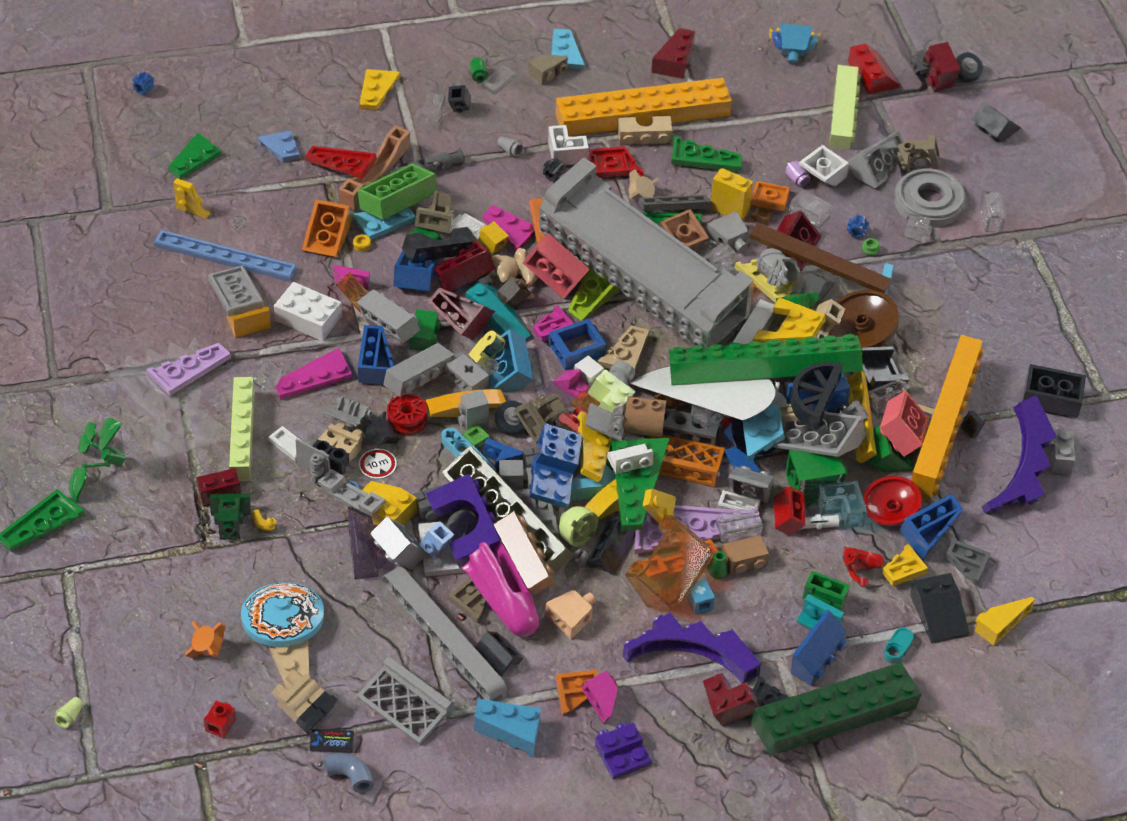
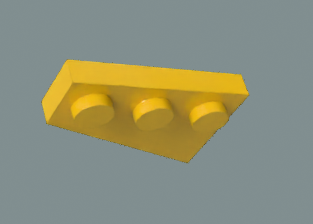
M366 69L359 104L360 109L377 111L386 98L388 91L394 87L395 81L399 80L400 72Z

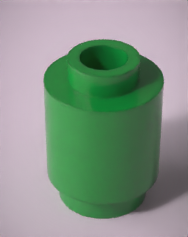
M480 57L473 58L469 65L472 79L475 82H484L489 76L486 62Z

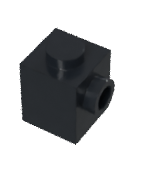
M466 85L449 86L448 103L453 112L470 111L471 94Z

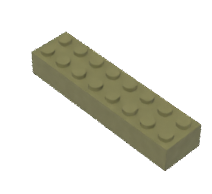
M471 445L442 472L450 482L467 474H470L472 480L476 479L481 488L478 493L480 496L484 495L488 503V507H485L487 513L492 512L496 523L512 512H515L519 517L523 516L528 523L526 527L528 532L531 531L537 540L535 543L536 547H540L546 556L543 559L544 562L551 566L554 573L573 557V554Z

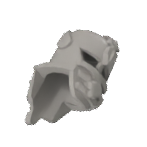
M765 249L756 258L759 272L768 278L767 283L772 286L782 287L783 284H788V281L799 278L800 268L797 266L796 261L786 257L777 249Z

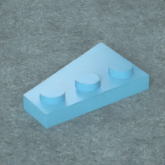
M554 29L551 55L566 56L568 58L567 69L584 70V62L571 30Z

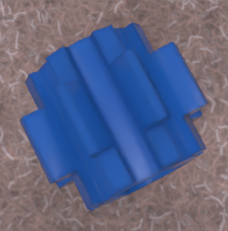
M140 72L132 79L134 81L132 84L133 89L138 94H147L155 87L153 85L154 77L150 73Z
M855 215V217L849 218L847 231L853 238L863 237L864 234L867 235L870 223L865 219V216Z

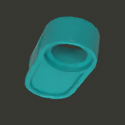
M901 627L893 633L883 652V657L887 662L896 664L905 656L912 645L914 637L910 629ZM894 649L898 651L899 655L892 656L888 651Z

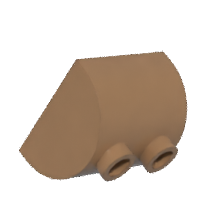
M628 396L624 433L662 437L666 400Z

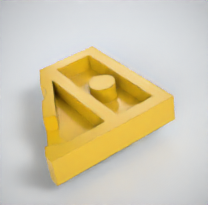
M177 178L173 182L176 208L207 219L210 212L202 207L203 200L197 194L194 185Z
M655 489L646 490L643 507L663 529L671 528L676 497Z

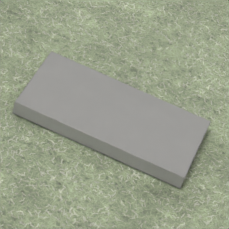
M243 266L208 275V280L228 316L265 307L262 297Z

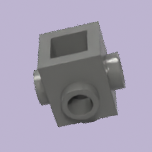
M927 50L917 51V54L912 56L911 59L912 69H914L915 73H920V75L930 74L931 67L925 59Z

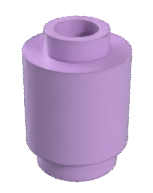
M798 161L790 162L787 165L785 173L796 185L803 187L809 183L811 179L809 172L800 166Z

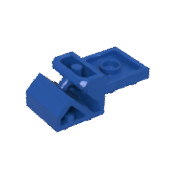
M544 424L537 446L541 449L540 454H535L532 460L531 472L533 473L529 498L567 509L570 502L573 473L579 464L582 434Z

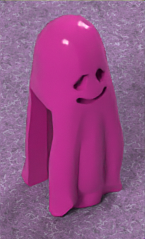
M486 542L480 543L479 549L470 554L469 562L463 565L462 569L470 576L481 595L514 635L518 637L533 635L539 627V616L534 600L504 543L500 542L495 547L494 553H492Z

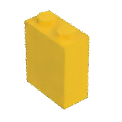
M721 168L713 178L710 209L725 216L737 212L743 221L749 213L753 181Z

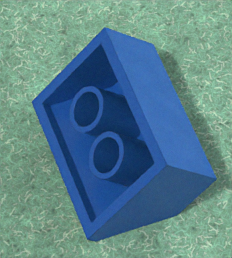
M827 609L793 653L791 674L810 686L815 681H820L824 675L825 667L832 665L837 651H842L847 644V631L830 610Z

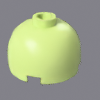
M581 506L572 507L562 514L559 532L567 543L575 547H581L591 539L589 537L591 532L596 531L598 516L588 508Z

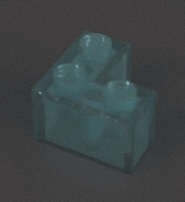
M858 481L819 485L816 500L821 515L840 513L845 528L864 526L867 510Z

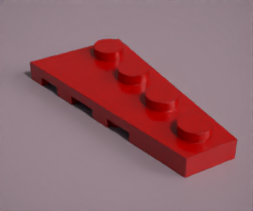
M312 146L305 154L306 161L359 178H364L377 160L376 153Z

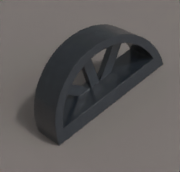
M833 362L813 364L803 369L796 376L792 388L791 407L795 416L809 428L818 431L841 379L843 364ZM818 380L822 388L808 383ZM800 389H804L818 395L801 400L798 392ZM818 402L814 411L806 407L807 405Z

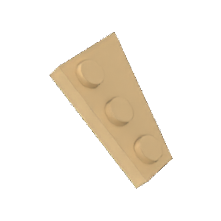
M309 639L288 647L269 646L270 653L286 688L290 689L292 687L285 678L293 669L301 675L305 673L309 675Z

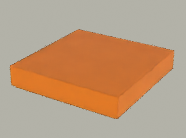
M756 181L750 205L785 212L791 188Z

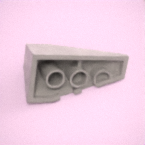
M899 131L848 159L847 162L853 176L873 188L884 183L888 178L887 174L894 168L895 160H898L897 153L900 152L898 145L904 143Z

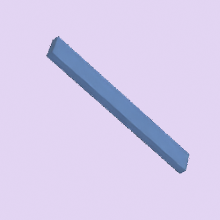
M164 230L160 231L154 241V246L231 267L243 266L247 271L291 282L297 270L296 264Z

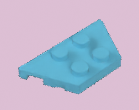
M771 403L762 412L743 420L749 461L755 459L754 455L762 449L767 451L772 445L785 439L779 404Z

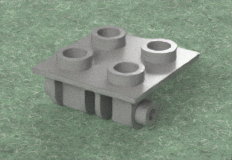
M344 396L337 397V407L323 410V413L328 414L329 418L345 421V424L350 427L361 425L360 419L364 415L371 417L373 414V410L370 407L359 402L356 403L354 400L351 401V399Z
M590 403L585 426L594 431H599L612 439L621 441L625 409L622 406H617L613 412H610Z
M296 439L297 465L309 470L312 475L311 482L314 485H319L317 481L330 470L329 455L322 450L312 447L307 442Z

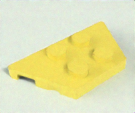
M756 259L751 260V263L747 264L735 263V269L738 272L742 271L753 279V284L775 303L776 298L790 295L798 279L788 281V284H783L782 287L772 286L767 283L768 278L759 272Z

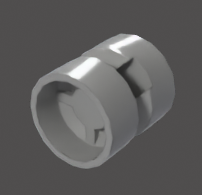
M622 360L616 361L608 371L626 385L630 384L636 374L634 368Z

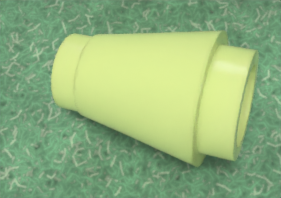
M74 697L57 710L54 717L55 722L62 728L72 726L83 706L82 700Z

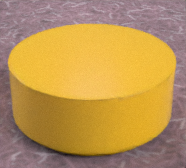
M357 235L353 239V248L358 252L368 251L371 248V239L367 235Z

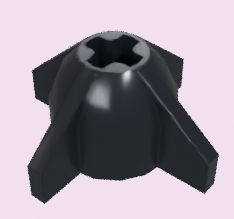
M385 411L379 417H374L373 419L366 415L360 419L365 438L372 445L397 443L401 439L400 435L393 432L391 424L386 420L387 413Z

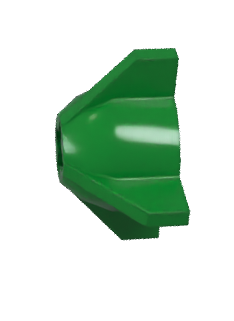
M818 291L810 293L793 292V294L779 298L811 309L818 301L819 296Z

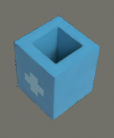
M706 579L695 580L687 584L685 596L694 615L713 610L715 597Z

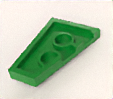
M197 133L171 162L168 170L176 178L182 180L221 156V150L200 133Z

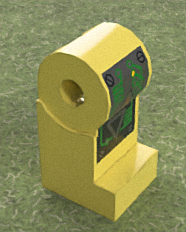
M489 331L468 355L488 371L492 365L490 361L497 352L503 349L505 340L496 332Z

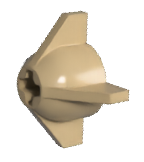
M636 170L630 172L628 197L635 201H638V198L653 197L655 192L654 183L659 178L657 177L651 181L647 177H640Z

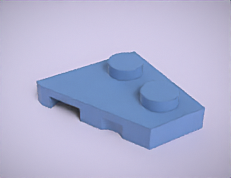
M291 131L258 137L259 144H264L268 147V151L276 155L281 162L300 159Z

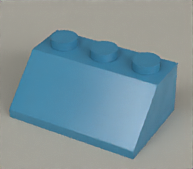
M509 329L501 335L505 340V345L490 361L492 365L487 371L490 389H501L502 392L521 390L533 381L526 339Z

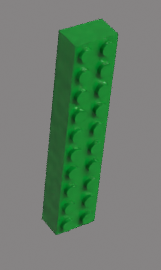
M846 334L843 337L826 336L818 339L808 337L804 340H797L795 338L787 339L786 341L769 340L764 343L752 341L748 344L731 343L730 345L723 346L713 344L710 347L696 345L692 348L675 347L669 350L671 385L797 376L806 367L823 362L843 364L842 373L863 371L861 345L858 336L853 334Z

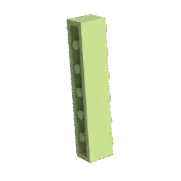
M838 65L829 147L850 150L851 143L855 142L856 133L852 131L856 130L857 123L854 119H857L858 109L855 108L858 107L859 97L856 96H859L860 86L857 85H860L861 75L858 74V67Z
M234 377L229 469H236L239 481H251L254 413L253 377Z

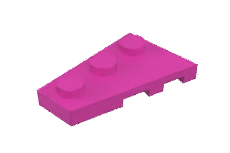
M492 205L483 214V221L487 225L495 222L509 235L507 243H510L515 251L523 248L535 235L533 224L495 205Z

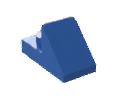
M488 438L485 442L484 456L496 460L495 468L496 472L499 473V460H523V451Z

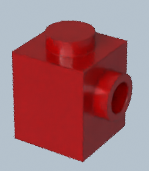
M216 700L203 719L205 731L224 739L236 720L235 708L229 703H222Z

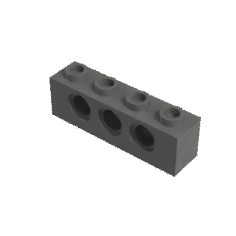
M666 408L662 435L715 446L720 420Z

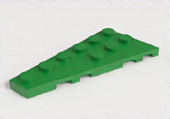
M669 438L611 440L612 451L645 444L648 450L652 449L654 452L652 466L615 474L622 531L642 530L647 511L643 507L645 491L655 489L661 465L669 445Z

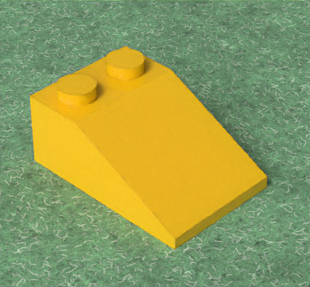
M371 481L362 491L368 494L373 492L384 498L386 503L373 515L362 514L346 506L347 509L375 527L387 516L405 525L417 513V497L402 488Z

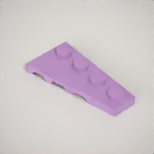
M216 343L197 350L196 354L191 356L186 354L179 357L180 360L172 363L167 361L162 363L161 367L155 369L151 367L146 369L147 375L171 396L231 359V354L220 343Z

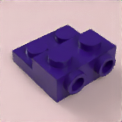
M627 722L620 723L615 730L610 732L607 729L602 730L595 737V748L612 779L637 771L652 763L649 754L642 744L643 738L634 722L631 724Z

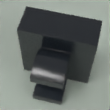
M972 410L968 411L960 426L971 438L979 435L987 420Z

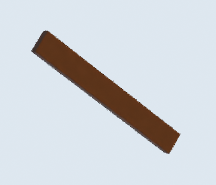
M756 223L749 239L777 249L871 290L885 294L891 282L889 277L760 223Z

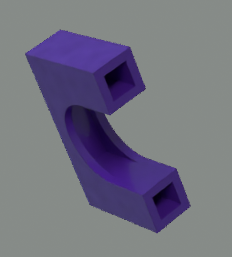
M470 474L426 493L436 518L458 508H470L479 514L478 524L471 533L448 543L459 568L469 562L470 554L479 549L480 543L486 542L493 553L495 547L502 540L494 528L493 524L496 521L492 512L487 513L485 507H488V503L484 495L480 496L478 493L481 488L476 479L472 480Z

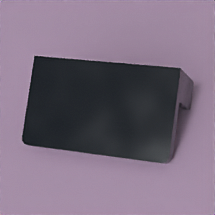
M486 631L475 646V649L499 676H503L510 664L519 665L524 659L498 632Z

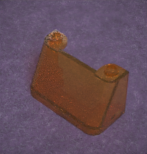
M665 515L659 523V529L666 534L648 561L633 562L625 576L647 607L675 610L683 604L713 558V551L708 544L677 517Z

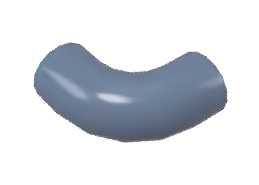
M347 753L324 755V766L327 776L346 775L351 780L353 791L357 793H364L373 788L372 775L367 764L361 759Z

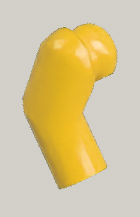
M258 509L251 512L255 526L258 529L265 531L275 529L277 522L274 518L263 519Z

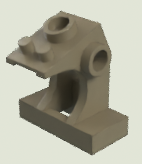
M936 134L928 135V140H908L898 145L900 152L897 153L902 169L907 170V173H910L911 164L921 158L928 160L932 169H939L940 151Z
M434 191L432 205H429L428 209L418 207L415 226L450 233L454 210L451 209L452 195Z
M557 393L545 397L541 395L534 400L535 404L529 401L514 409L534 442L538 441L541 430L546 422L551 423L557 419V414L567 410L565 403L560 400L561 397Z

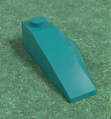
M478 283L466 291V299L495 311L487 321V324L501 335L511 329L525 337L526 341L531 338L530 333L514 308L505 305L495 287Z

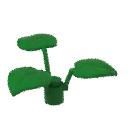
M107 418L99 431V445L93 442L97 434L96 425L92 422L86 424L79 439L78 450L80 453L85 454L91 445L102 451L101 459L105 463L82 464L81 468L76 467L74 469L68 487L70 496L75 502H79V496L88 476L87 468L110 467V464L120 467L124 463L125 452L109 446V443L123 423L113 418Z

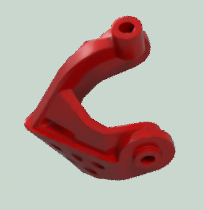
M844 546L842 558L850 577L855 582L860 583V587H868V578H860L854 570L880 569L884 564L883 556Z

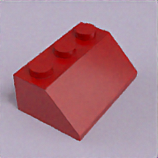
M866 43L850 47L848 63L852 67H858V74L861 75L860 81L869 95L900 87L899 82L879 52Z

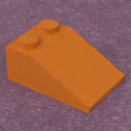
M316 199L302 251L337 258L351 228L354 217L352 208L348 205Z

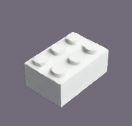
M293 282L275 303L274 317L276 322L323 341L342 318V306L338 300Z

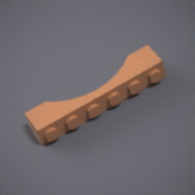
M395 125L388 132L376 154L377 160L364 178H348L338 189L339 204L348 205L353 211L356 210L360 205L358 189L383 178L410 148V131Z

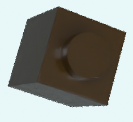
M512 276L497 291L505 305L515 309L531 294L527 288V283L523 279H516Z

